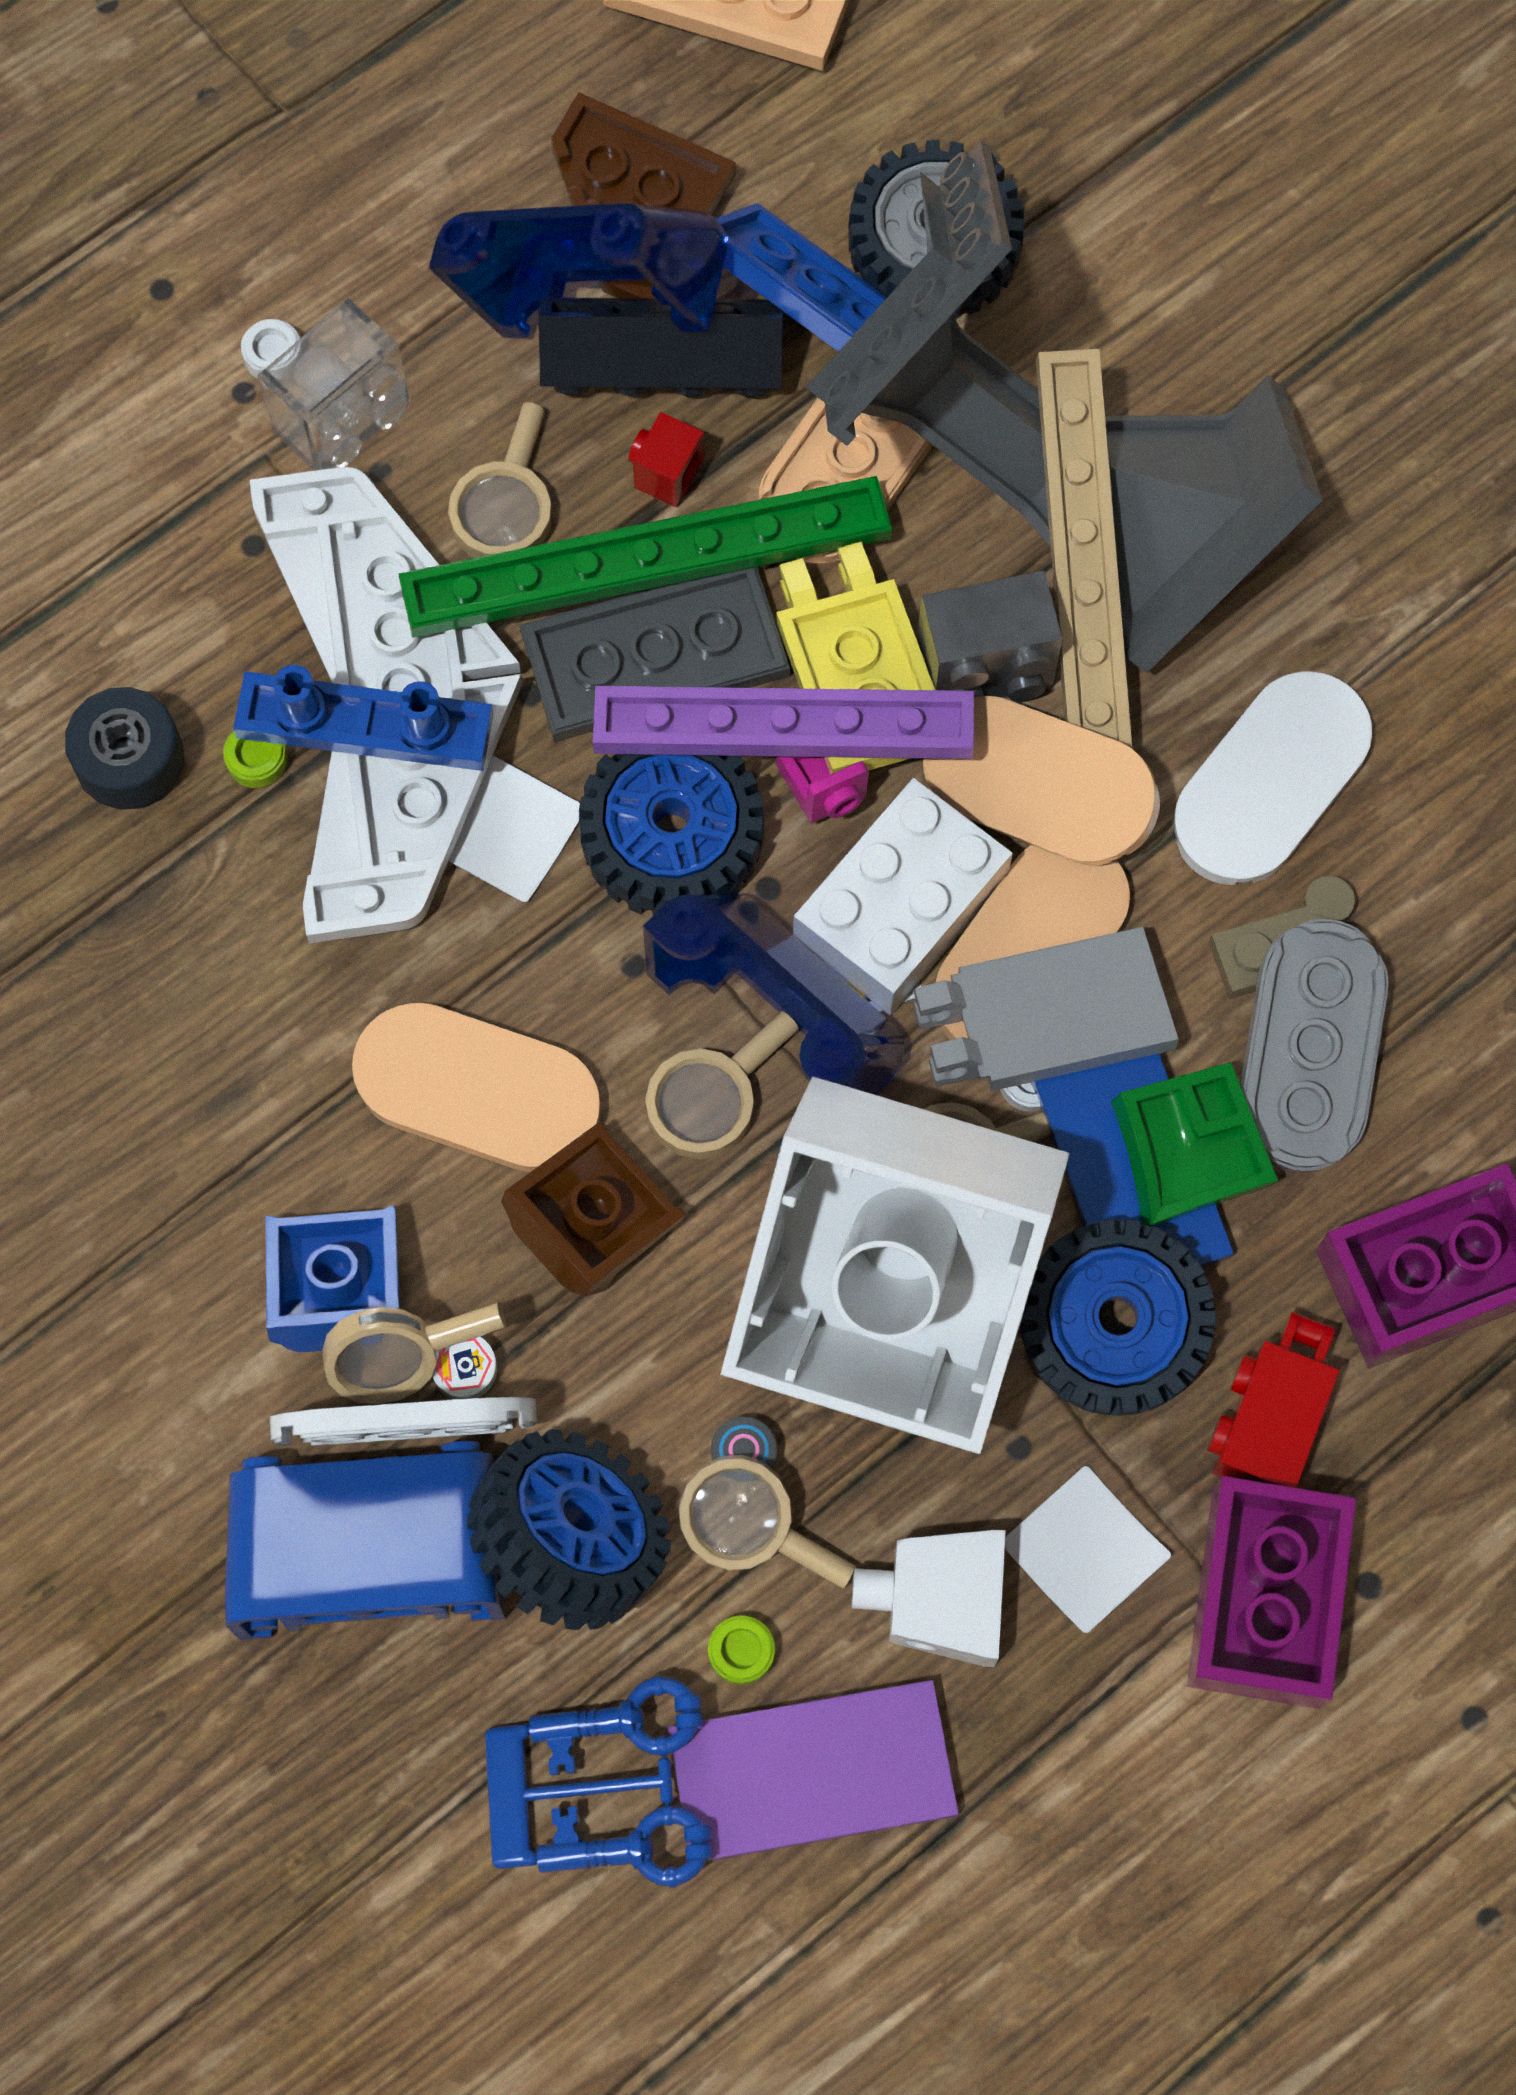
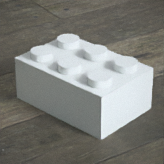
M913 778L794 915L793 941L881 1007L891 1017L904 999L977 915L998 883L1009 871L1013 853Z

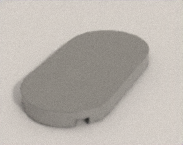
M1310 920L1284 932L1266 951L1258 973L1240 1086L1272 1166L1289 1172H1314L1340 1161L1360 1141L1368 1119L1388 994V974L1380 954L1377 955L1374 947L1369 943L1370 940L1359 929L1338 920Z

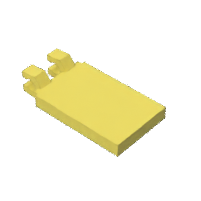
M862 542L838 548V555L841 561L838 564V571L846 593L817 600L815 589L803 558L780 564L782 576L780 587L788 609L777 612V626L800 689L935 690L895 580L892 579L876 584L874 573ZM824 757L830 775L859 761H863L869 771L910 759Z

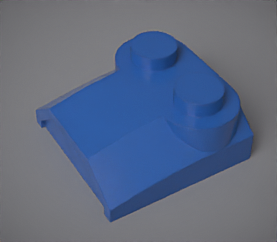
M395 1206L386 1207V1210L287 1218L265 1216L266 1329L270 1342L282 1345L295 1352L322 1351L326 1335L340 1320L358 1311L379 1307L402 1309L400 1301L397 1213ZM381 1333L366 1336L349 1344L345 1349L378 1346L391 1340L395 1334Z

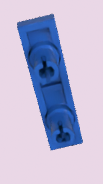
M288 665L281 668L277 675L244 672L233 730L237 739L484 771L494 713L492 704L439 697L436 688L423 681L408 684L403 689V692L314 681L310 672L305 667Z

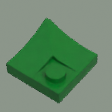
M1231 1062L1124 1091L1111 1100L1130 1160L1137 1191L1141 1223L1143 1225L1156 1227L1222 1202L1267 1189L1278 1181Z

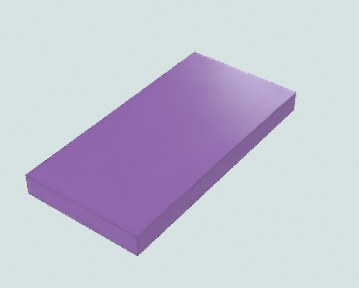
M933 1680L703 1721V1728L696 1730L695 1735L688 1744L672 1753L681 1808L693 1812L704 1825L711 1826L712 1840L708 1841V1844H712L713 1859L706 1862L954 1818L959 1815ZM676 1726L668 1727L669 1736L678 1731Z

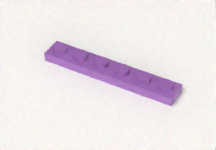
M595 686L593 748L594 754L973 759L974 691Z

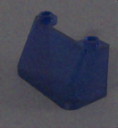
M615 203L465 212L448 220L439 231L434 244L429 269L503 338L528 337L531 326L527 323V320L535 311L540 309L541 298L563 297L566 282L648 279L653 284L651 294L662 305H670L671 321L682 332L709 331L728 249V236L725 229L706 211L641 204Z
M718 893L677 896L667 902L643 925L647 976L669 996L679 985L688 983L703 984L711 993L715 994L736 973L779 1013L781 1011L786 1012L798 1025V1030L806 1036L801 1043L799 1061L801 1070L809 1082L813 1076L877 1095L896 1076L901 1068L905 1045L903 1037L895 1025L758 902L747 895Z

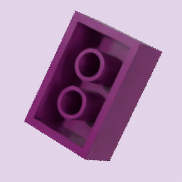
M1508 1163L1327 1232L1316 1249V1253L1368 1369L1516 1312V1180Z
M1225 1476L1221 1477L1212 1490L1186 1687L1315 1709L1322 1708L1332 1700L1356 1498Z

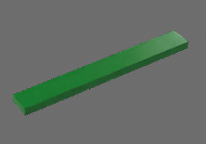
M872 476L399 573L398 576L411 635L414 638L835 551L840 547L862 542L864 545L891 539L892 527L878 477Z

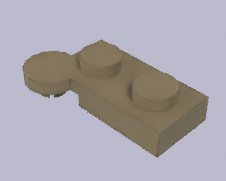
M1321 876L1314 880L1307 888L1303 900L1304 907L1211 934L1208 943L1229 999L1256 991L1262 959L1271 944L1284 932L1315 919H1332L1345 922L1351 915L1355 904L1354 892L1350 885L1339 877Z

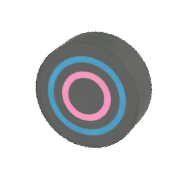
M751 1417L733 1418L722 1424L716 1431L711 1444V1458L714 1460L720 1456L746 1455L764 1461L773 1469L777 1457L776 1440L772 1431L760 1420ZM742 1470L724 1471L719 1474L724 1480L739 1486H749L762 1481L758 1476Z

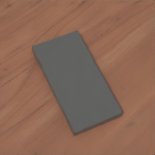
M757 567L656 587L520 625L523 643L554 742L593 732L595 686L751 688L790 677V667Z

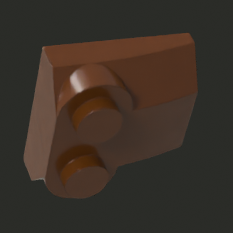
M601 1121L506 1189L501 1200L510 1219L512 1229L521 1241L563 1287L573 1293L585 1296L596 1294L606 1289L611 1284L615 1274L680 1223L686 1215L680 1207L677 1209L607 1133V1127Z

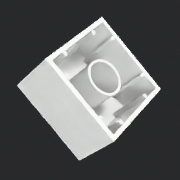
M812 1076L783 1137L720 1375L980 1454L1052 1218L1069 1153Z

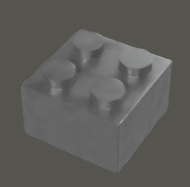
M1045 571L922 595L917 642L935 690L974 691V697H1009L1012 701H1026L1043 694L1046 689L1052 688L1062 635Z

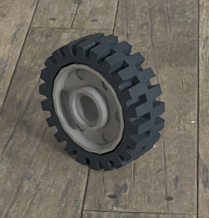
M926 140L925 151L923 152L918 151L915 142L903 145L901 157L898 158L893 150L881 157L880 168L872 164L865 172L863 183H858L854 191L853 202H851L848 223L851 263L855 273L860 272V278L873 286L886 298L927 254L920 172L939 186L941 184L940 177L945 167L957 154L964 152V143L951 141L948 152L940 151V140ZM999 163L994 168L1012 250L955 311L956 319H958L960 308L964 307L967 314L971 315L980 311L983 299L989 304L997 299L1000 295L1001 287L1007 288L1013 279L1015 268L1017 269L1024 238V206L1022 197L1017 198L1018 187L1012 177L1004 180L1005 168Z

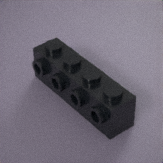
M541 298L538 315L540 387H554V390L558 393L571 395L585 393L590 390V387H614L615 392L624 395L644 394L650 388H674V391L678 394L691 396L705 394L709 392L710 388H734L735 393L745 396H759L768 393L770 389H782L783 311L767 299Z

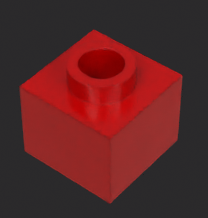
M660 412L650 431L644 428L641 429L631 446L628 461L633 463L634 488L677 508L705 459L704 431Z

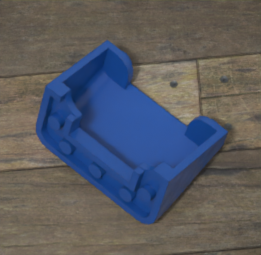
M459 1441L441 1445V1454L282 1466V1459L278 1457H254L243 1460L242 1470L235 1471L229 1476L225 1581L226 1627L239 1640L273 1637V1629L278 1628V1620L283 1623L288 1631L302 1630V1625L426 1615H434L436 1620L450 1619L449 1606H453L454 1614H471L472 1622L505 1619L504 1596L495 1588L502 1577L499 1573L486 1577L479 1566L486 1553H473L469 1540L475 1531L467 1529V1516L472 1510L468 1506L471 1496L486 1472L496 1461L494 1455L481 1452L479 1442Z

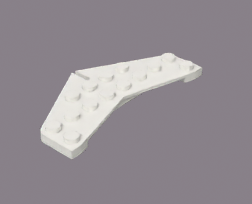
M338 467L251 479L250 488L256 519L332 683L403 692V689L408 684L423 681L436 688L439 697L492 704L494 714L484 771L332 751L311 875H308L303 901L308 942L310 944L412 928L420 923L427 914L522 686L521 674L469 682L463 681L521 673L520 664L487 623L412 638L398 574L438 566L439 564L362 471L352 467Z

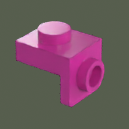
M776 756V767L811 824L827 816L831 818L843 817L855 810L862 800L866 799L869 771L863 761H859L830 775L824 757Z

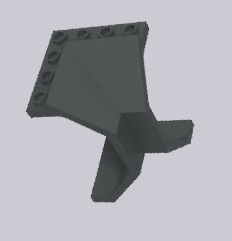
M980 140L968 154L960 152L948 163L940 177L941 184L939 186L920 172L927 254L806 386V389L825 403L827 430L846 446L856 437L854 420L861 413L900 422L910 427L1018 510L1050 546L1038 389L964 332L958 325L955 316L957 308L1012 250L994 168L1000 161V156ZM1268 375L1234 409L1224 414L1105 416L1123 637L1129 660L1146 673L1323 501L1286 391Z

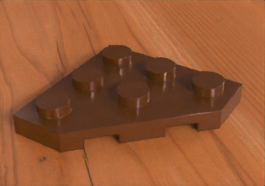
M578 92L551 138L552 151L602 291L616 298H666L695 247L690 243V240L698 224L711 219L735 177L736 162Z

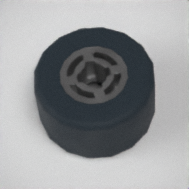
M132 687L108 688L88 697L73 712L65 731V753L83 790L98 803L119 810L139 809L161 800L177 783L184 765L183 742L168 708L151 693ZM122 737H129V739L121 740L119 742L116 741L117 739Z

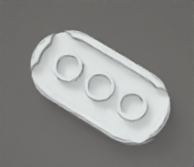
M1309 671L1282 676L1271 682L1261 691L1186 784L1179 796L1174 811L1173 826L1177 837L1176 843L1182 858L1196 873L1218 884L1236 885L1237 882L1246 883L1253 881L1252 883L1268 879L1284 866L1356 775L1366 758L1371 745L1372 724L1368 710L1359 695L1346 683L1333 676Z
M494 1397L295 1411L270 1416L271 1441L275 1445H291V1433H293V1436L300 1435V1438H303V1443H311V1446L503 1433L506 1432V1429L513 1428L512 1418H519L521 1429L533 1428L538 1423L537 1405L534 1398Z

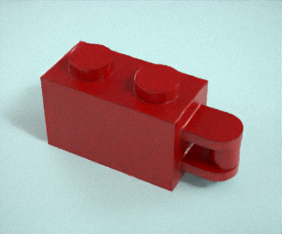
M1291 1311L1278 1345L1264 1341L1255 1358L1243 1354L1230 1387V1391L1240 1395L1233 1417L1220 1415L1208 1445L1207 1451L1218 1455L1212 1474L1219 1477L1225 1476L1297 1488L1339 1373V1369L1323 1364L1335 1328ZM1292 1340L1314 1348L1312 1358L1290 1351L1289 1348Z

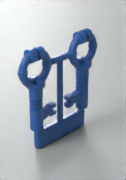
M657 1675L637 1685L627 1699L623 1700L620 1706L600 1708L599 1710L591 1709V1711L583 1710V1712L579 1710L532 1715L529 1718V1725L520 1724L488 1729L485 1733L493 1866L498 1869L536 1866L538 1864L540 1873L586 1869L591 1868V1866L597 1868L600 1865L607 1867L608 1865L631 1864L648 1881L670 1888L685 1884L696 1877L706 1861L713 1859L712 1844H708V1841L712 1840L711 1826L704 1825L693 1812L671 1805H665L646 1815L636 1829L632 1830L627 1837L609 1838L608 1840L600 1839L599 1841L591 1840V1842L588 1840L581 1841L580 1835L576 1831V1826L580 1823L579 1807H568V1816H563L561 1808L551 1809L552 1824L556 1825L558 1829L554 1835V1844L539 1845L536 1855L531 1850L528 1801L660 1788L661 1802L670 1804L673 1801L671 1761L667 1757H662L658 1760L659 1775L527 1788L525 1739L530 1734L533 1743L548 1742V1747L553 1752V1756L548 1759L549 1774L552 1776L560 1775V1766H565L566 1773L568 1774L577 1773L576 1758L571 1755V1751L575 1744L574 1738H582L583 1736L590 1737L591 1735L599 1736V1734L611 1735L622 1733L640 1750L650 1754L667 1756L669 1753L676 1752L687 1745L695 1735L696 1730L703 1728L702 1713H698V1711L702 1710L701 1695H694L693 1691L679 1680ZM666 1693L675 1697V1712L682 1713L676 1715V1728L678 1731L669 1737L663 1735L655 1738L643 1730L645 1718L641 1706L650 1696L654 1694L661 1696ZM675 1823L684 1827L685 1843H691V1845L685 1846L687 1862L678 1868L673 1866L664 1869L652 1861L654 1847L650 1836L661 1825L671 1826Z

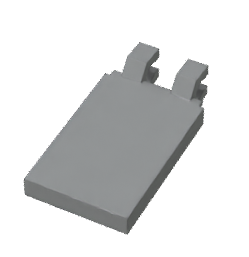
M1143 927L959 967L958 974L951 975L952 982L944 980L914 988L916 1001L913 1002V1009L919 1030L953 1024L963 1020L968 1039L960 1037L931 1045L930 1052L932 1058L929 1059V1065L935 1086L973 1080L980 1077V1080L987 1079L990 1091L1173 1051L1176 1050L1179 1040Z

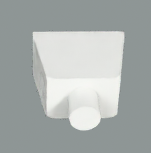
M989 1530L897 1540L893 1571L854 1568L852 1608L891 1611L889 1642L980 1666L994 1667L999 1659L1005 1531Z

